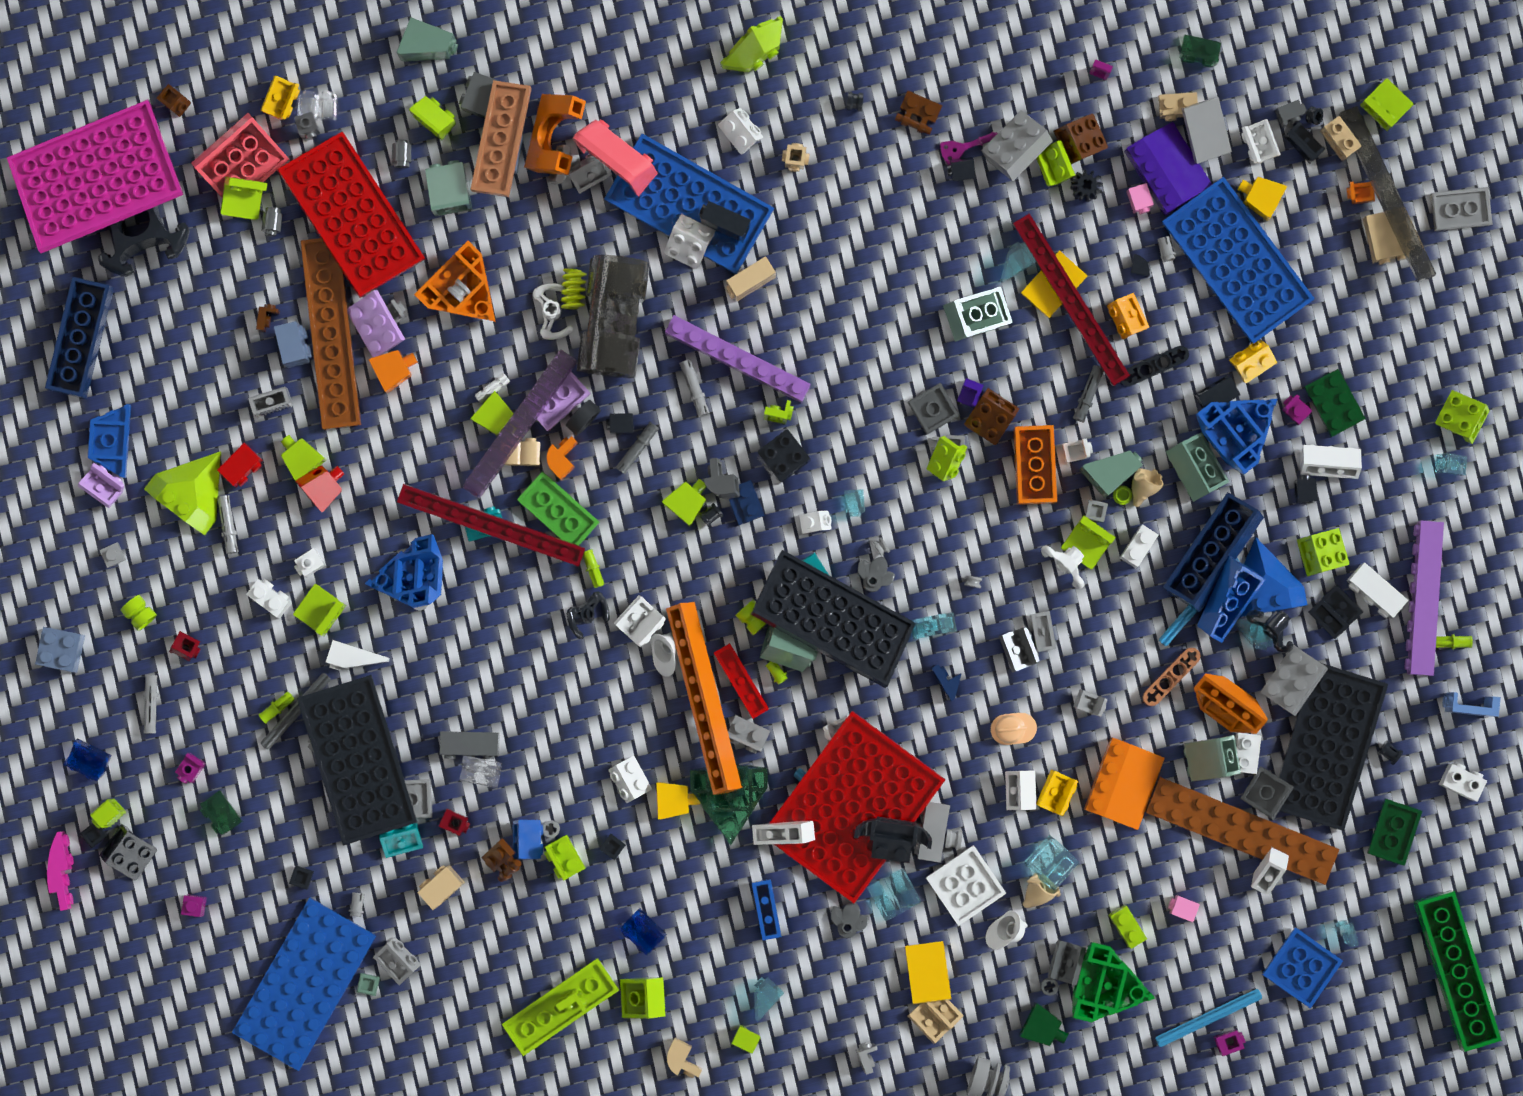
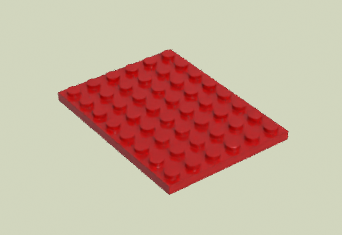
M851 711L769 823L813 821L815 840L799 844L774 845L852 903H855L886 861L884 859L871 858L873 840H870V836L854 838L856 827L866 820L877 818V816L915 822L946 779L861 716Z

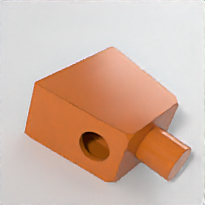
M399 350L369 359L386 393L391 392L410 378L412 374L408 367L418 363L413 353L402 357Z

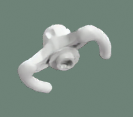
M544 284L533 291L534 299L538 300L542 307L544 324L540 334L544 339H561L573 331L572 326H568L562 331L555 333L550 331L554 320L558 319L561 315V307L558 302L549 300L543 293L549 290L562 292L565 287L560 284Z
M1049 546L1041 548V553L1044 557L1049 556L1057 559L1058 564L1056 566L1062 573L1072 574L1073 587L1077 589L1084 587V581L1079 576L1077 567L1084 558L1079 549L1073 546L1062 553L1054 551Z

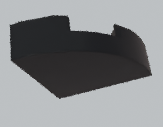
M1134 254L1130 273L1149 277L1150 268L1147 261L1140 255Z

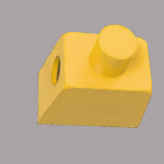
M1257 177L1253 184L1242 180L1237 190L1247 194L1243 203L1268 221L1272 217L1287 186Z
M656 783L658 819L689 813V805H700V793L688 794V786Z

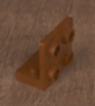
M1093 113L1053 131L1057 141H1062L1071 164L1108 148Z
M987 388L964 425L993 445H996L1020 408Z

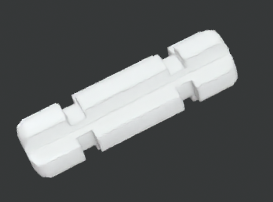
M502 374L498 377L497 381L491 382L483 388L482 392L479 391L475 397L480 403H483L494 391H499L502 386L507 385L510 381L505 374Z

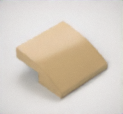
M949 1000L920 1003L908 1015L910 1020L933 1044L948 1030L952 1029L964 1016Z

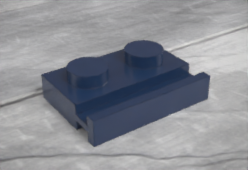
M749 480L739 484L740 497L730 498L729 501L740 526L765 515L752 481Z

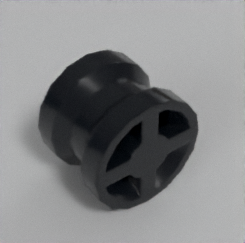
M848 91V111L856 109L862 112L864 93L854 94Z

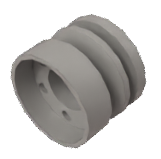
M977 1057L969 1080L967 1096H982L983 1092H986V1096H1005L1010 1080V1066L1004 1065L1002 1072H1000L1001 1063L997 1062L994 1069L991 1070L990 1060Z

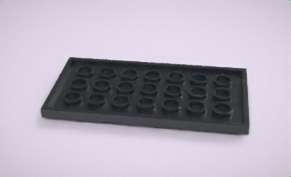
M781 550L750 614L884 688L889 685L916 624L784 550Z
M1323 664L1328 670L1297 714L1279 773V778L1294 787L1279 811L1344 831L1388 684Z
M372 675L298 697L300 710L343 846L417 823L418 821Z

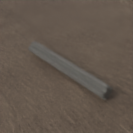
M322 673L303 696L322 690L330 682L331 678L327 674ZM298 701L261 741V745L264 748L270 749L301 714Z

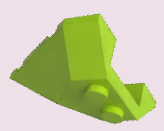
M779 16L775 20L770 19L759 23L755 27L751 26L745 36H742L729 51V55L720 62L722 69L743 72L757 71L764 65L763 61L767 58L770 60L779 53L783 18Z
M221 451L155 474L144 490L190 526L206 535L217 520V497L220 473L217 470L220 468Z

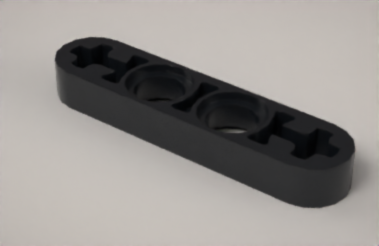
M1177 346L1134 365L1126 370L1129 375L1135 373L1133 369H1136L1140 379L1137 380V376L1131 379V383L1124 380L1120 383L1124 387H1130L1178 366L1189 358V351L1184 346ZM1177 350H1179L1180 352L1184 351L1185 355L1183 356V360H1181V358L1178 357L1173 360L1175 364H1172V360L1168 354L1171 353L1172 357L1177 354ZM1161 357L1168 360V365L1165 368L1159 367L1157 363ZM1142 365L1150 367L1151 372L1149 375L1141 374L1140 368Z

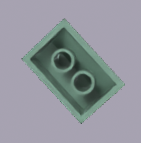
M1202 432L1165 451L1193 502L1229 483L1227 476Z

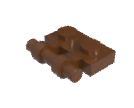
M907 91L900 107L901 110L906 111V114L903 116L897 113L895 120L901 122V125L905 127L908 125L917 129V132L921 134L924 132L930 135L932 128L926 125L927 121L935 124L943 105ZM911 115L922 118L921 122L910 119Z
M503 838L481 857L493 872L496 870L500 872L498 876L500 882L509 880L512 874H515L521 866V861L513 858L512 855L515 852Z

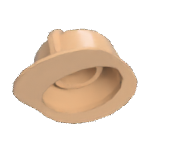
M1026 713L1000 715L991 724L992 737L996 742L1003 745L1029 742L1034 738L1037 731L1035 720Z

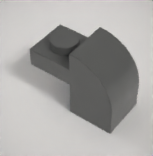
M718 458L710 459V465H708L710 478H704L707 488L714 495L722 499L740 497L738 478L734 474L723 476L722 462Z

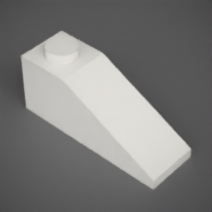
M333 640L326 662L330 663V668L340 671L341 667L353 668L389 662L390 658Z
M813 821L752 825L754 845L799 844L815 840Z

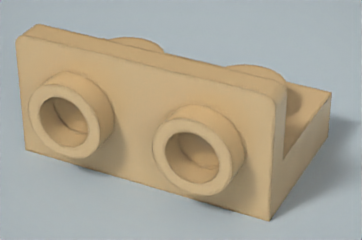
M1197 92L1159 95L1160 119L1165 118V121H1175L1176 118L1183 117L1181 108L1198 103Z
M1340 116L1320 130L1341 161L1347 159L1361 147L1359 141Z

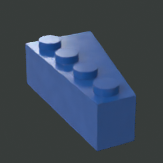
M1228 556L1197 626L1209 636L1222 643L1266 579L1251 568Z

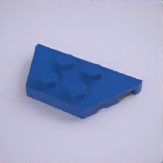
M130 404L90 420L88 458L122 478H126L131 416Z

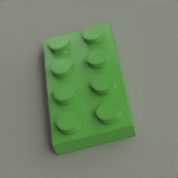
M543 471L517 499L560 539L576 545H580L600 523Z

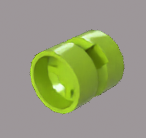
M140 595L132 598L120 610L128 619L132 618L131 624L137 631L145 628L157 616L151 607H145L146 602Z
M754 599L735 615L742 623L747 624L746 628L752 635H755L767 624L750 615L756 604Z

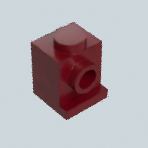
M179 631L169 652L190 662L192 657L196 659L201 650L198 647L200 641ZM187 646L189 651L183 650L182 647Z
M448 808L439 827L461 836L462 832L467 833L471 823L467 822L468 817ZM455 819L460 821L457 827L453 825Z

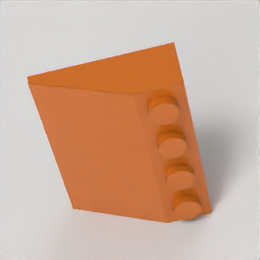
M1110 737L1084 810L1138 830L1165 758Z

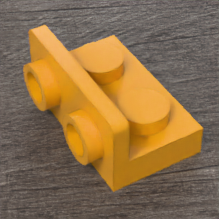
M1134 293L1119 298L1107 305L1109 314L1113 318L1117 332L1122 339H1126L1149 328Z

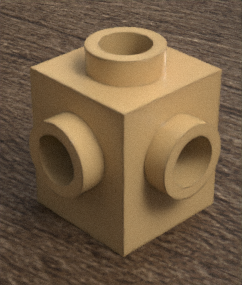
M792 143V145H787V150H783L782 161L785 162V167L789 171L799 172L800 169L804 170V165H808L810 154L806 153L807 147H803L799 143ZM797 156L799 161H793L792 158Z

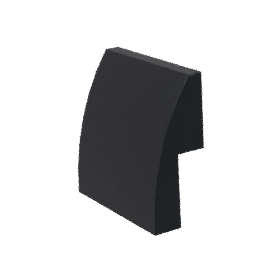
M1338 584L1329 590L1308 611L1334 639L1339 637L1364 612Z

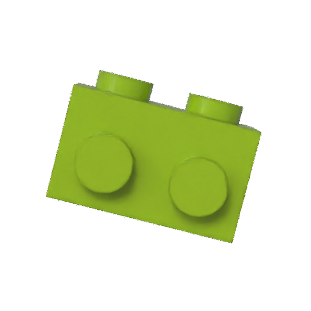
M945 436L940 437L926 469L942 481L955 478L959 472L960 463L966 456L967 446H958Z

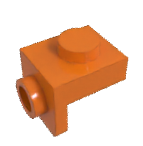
M1354 181L1350 182V187L1347 188V199H1351L1352 204L1375 202L1374 183L1354 184Z

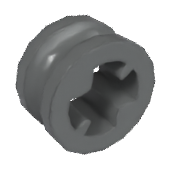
M1045 978L1041 982L1040 987L1044 994L1051 996L1058 991V983L1054 979ZM1050 981L1051 984L1054 983L1055 985L1054 987H1052L1051 992H1048V989L1046 991L1044 989V987L1047 986L1046 982Z

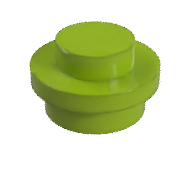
M1119 486L1113 492V499L1117 504L1125 505L1131 501L1132 492L1127 486Z

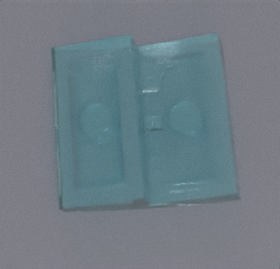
M1049 835L1025 860V865L1038 874L1039 879L1055 891L1079 865V861L1063 845Z
M904 868L867 887L885 921L921 903Z

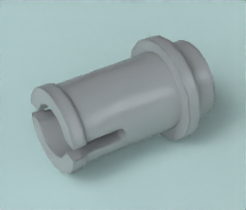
M1170 237L1159 238L1157 241L1162 253L1161 259L1164 262L1174 260L1176 253L1173 252Z
M352 892L351 910L348 912H350V916L361 917L362 913H364L362 909L365 894Z

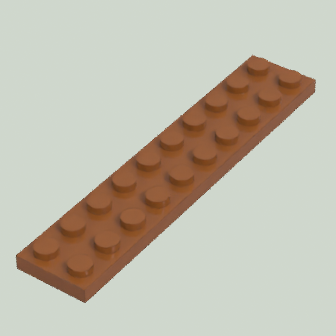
M321 238L301 240L322 429L360 426L361 418L344 273Z
M1162 777L1158 779L1145 812L1262 860L1272 847L1289 856L1286 870L1324 885L1327 883L1340 850Z

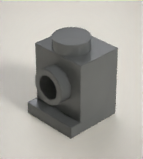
M1299 99L1275 110L1281 128H1285L1288 122L1290 124L1299 122L1301 120L1300 117L1307 112L1305 105L1301 104Z

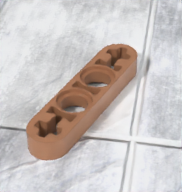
M1196 648L1184 650L1143 693V702L1147 706L1157 705L1199 662L1200 652ZM1188 652H1195L1194 657L1196 659L1195 661H1188L1187 664L1190 666L1187 669L1186 665L1183 662H1181L1180 659L1182 658L1183 661H1185L1188 658ZM1177 664L1183 667V673L1180 676L1173 673V667ZM1166 678L1170 681L1168 689L1160 687L1159 682L1161 679ZM1156 686L1163 694L1160 696L1157 693L1154 697L1156 701L1148 702L1147 694H1153L1156 691L1153 687Z

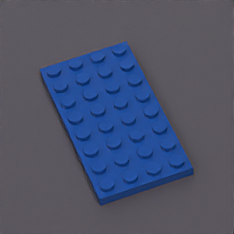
M641 134L633 149L641 155L647 154L653 160L651 163L658 174L639 197L634 193L630 184L617 175L604 200L669 237L681 214L701 223L699 212L703 204L707 205L708 201L750 219L751 226L743 243L715 231L704 254V257L737 274L774 208L657 141Z
M1224 177L1161 222L1251 343L1254 344L1315 299Z
M310 897L232 1033L300 1071L377 935Z

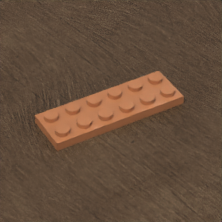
M493 80L470 189L472 192L509 197L532 89L531 86Z

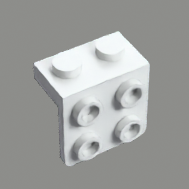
M681 214L672 229L664 253L694 269H698L716 230Z
M638 595L617 618L614 624L641 647L647 644L652 634L663 626L666 618Z

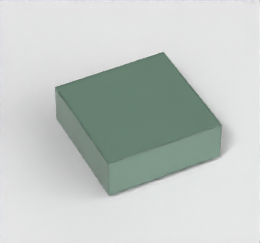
M361 973L357 992L376 996L380 977Z

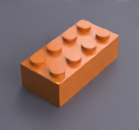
M1054 425L1014 427L1017 505L1056 503Z

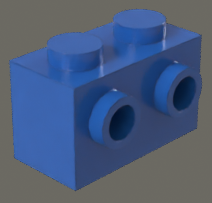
M541 820L513 821V851L515 852L513 858L515 860L541 859V855H543V844H541L543 825Z

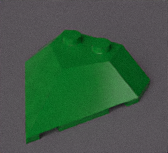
M1094 942L1090 943L1085 952L1078 982L1074 987L1072 995V1018L1094 1022L1105 1016L1137 1006L1142 1002L1155 999L1152 993L1146 989L1143 983L1110 946Z

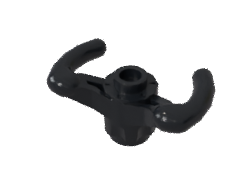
M599 591L594 592L585 603L570 607L567 610L569 627L578 639L583 638V633L578 629L577 625L592 623L595 616L594 609L598 602L602 608L603 620L605 622L610 620L607 601Z
M1259 610L1247 612L1246 619L1252 624L1263 627V632L1273 639V646L1277 651L1289 653L1293 649L1294 644L1292 641H1288L1286 646L1283 645V630L1289 625L1288 622L1290 621L1289 616L1282 610L1274 611L1270 617L1264 616V612Z

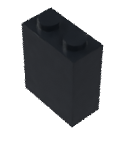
M708 201L707 205L703 204L699 212L701 224L742 243L744 242L751 226L750 219Z

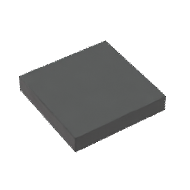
M941 383L907 402L926 435L960 416Z
M1260 766L1257 774H1255L1240 799L1274 820L1294 787Z

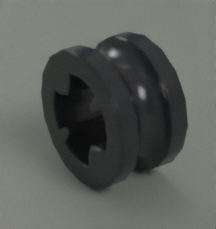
M1311 106L1306 112V121L1314 125L1320 124L1323 119V110Z

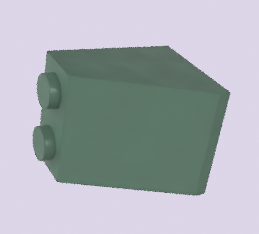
M410 17L396 53L400 60L404 62L450 59L451 55H455L458 44H456L457 41L453 33Z
M454 160L449 161L448 165L443 166L432 164L428 169H425L431 211L435 217L472 210L463 162Z
M1127 451L1087 463L1079 470L1097 491L1106 498L1143 464L1141 463V457L1136 452Z
M768 625L759 658L803 672L807 667H810L812 661L816 660L818 651Z
M1234 735L1184 743V755L1188 761L1187 773L1191 778V782L1228 777L1241 773Z

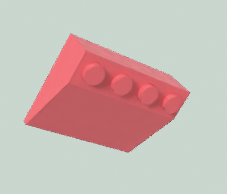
M247 113L191 164L213 189L223 197L225 176L264 182L286 163L289 158L254 118Z

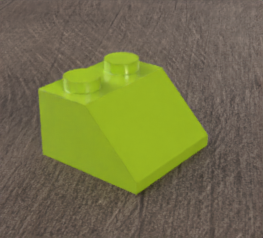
M425 96L411 106L409 111L418 122L442 141L456 125V121L453 119L455 116L447 109L443 111L439 107L441 104L433 97L429 99Z
M663 977L620 979L622 1018L649 1019L665 1016Z

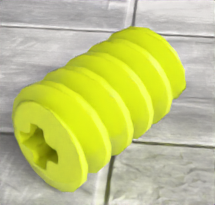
M563 269L567 274H564L562 278L567 281L563 282L562 286L567 289L562 290V294L565 297H562L561 301L566 304L561 305V308L579 309V307L585 306L584 303L580 302L581 299L585 298L580 292L586 291L585 288L581 287V284L586 283L581 277L587 276V273L578 269Z

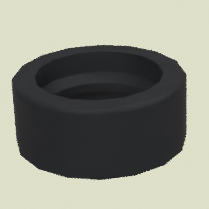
M588 400L572 415L566 423V427L576 436L579 435L597 417L601 409L591 400Z

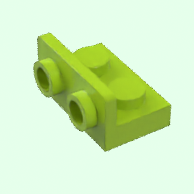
M1061 140L1049 145L1036 158L1048 187L1061 184L1076 176Z
M787 400L785 411L781 410L779 406L770 405V407L765 408L764 420L786 425L787 420L791 421L794 406H790V400Z
M576 988L558 999L556 1007L559 1012L563 1009L566 1012L572 1009L576 1004L575 1002H577L581 1010L584 1011L588 1000L583 991L579 992Z

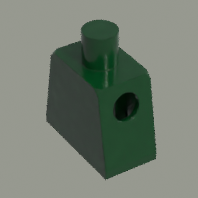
M1035 1002L1019 1036L1050 1046L1053 1040L1064 1044L1068 1033L1059 1029L1062 1024L1061 1020Z

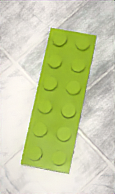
M597 958L502 1023V1026L521 1054L525 1056L618 992L619 988ZM576 988L579 992L583 991L588 1000L584 1011L575 1002L576 1004L572 1009L566 1012L563 1009L559 1012L556 1007L558 999Z

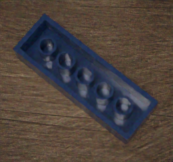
M72 277L45 389L87 399L114 288L110 285Z
M1227 492L1163 588L1173 597L1201 612L1212 594L1228 556L1234 559L1238 557L1264 519V516L1258 509Z

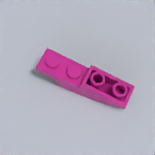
M65 831L56 833L50 849L47 867L49 893L57 892L60 911L71 909L73 904V896L68 891L70 880L68 874H65V870L72 869L71 865L74 864L72 854H69L68 851L70 840L69 836L65 835Z

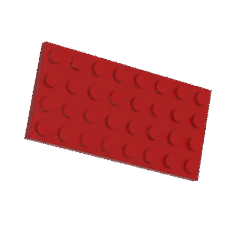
M343 131L278 168V173L359 298L425 260L422 252Z

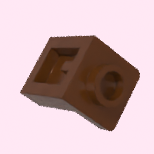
M169 84L156 98L179 117L191 104L185 96Z
M264 304V307L259 306L256 330L266 332V329L270 328L271 317L268 314L280 315V310L276 309V305Z

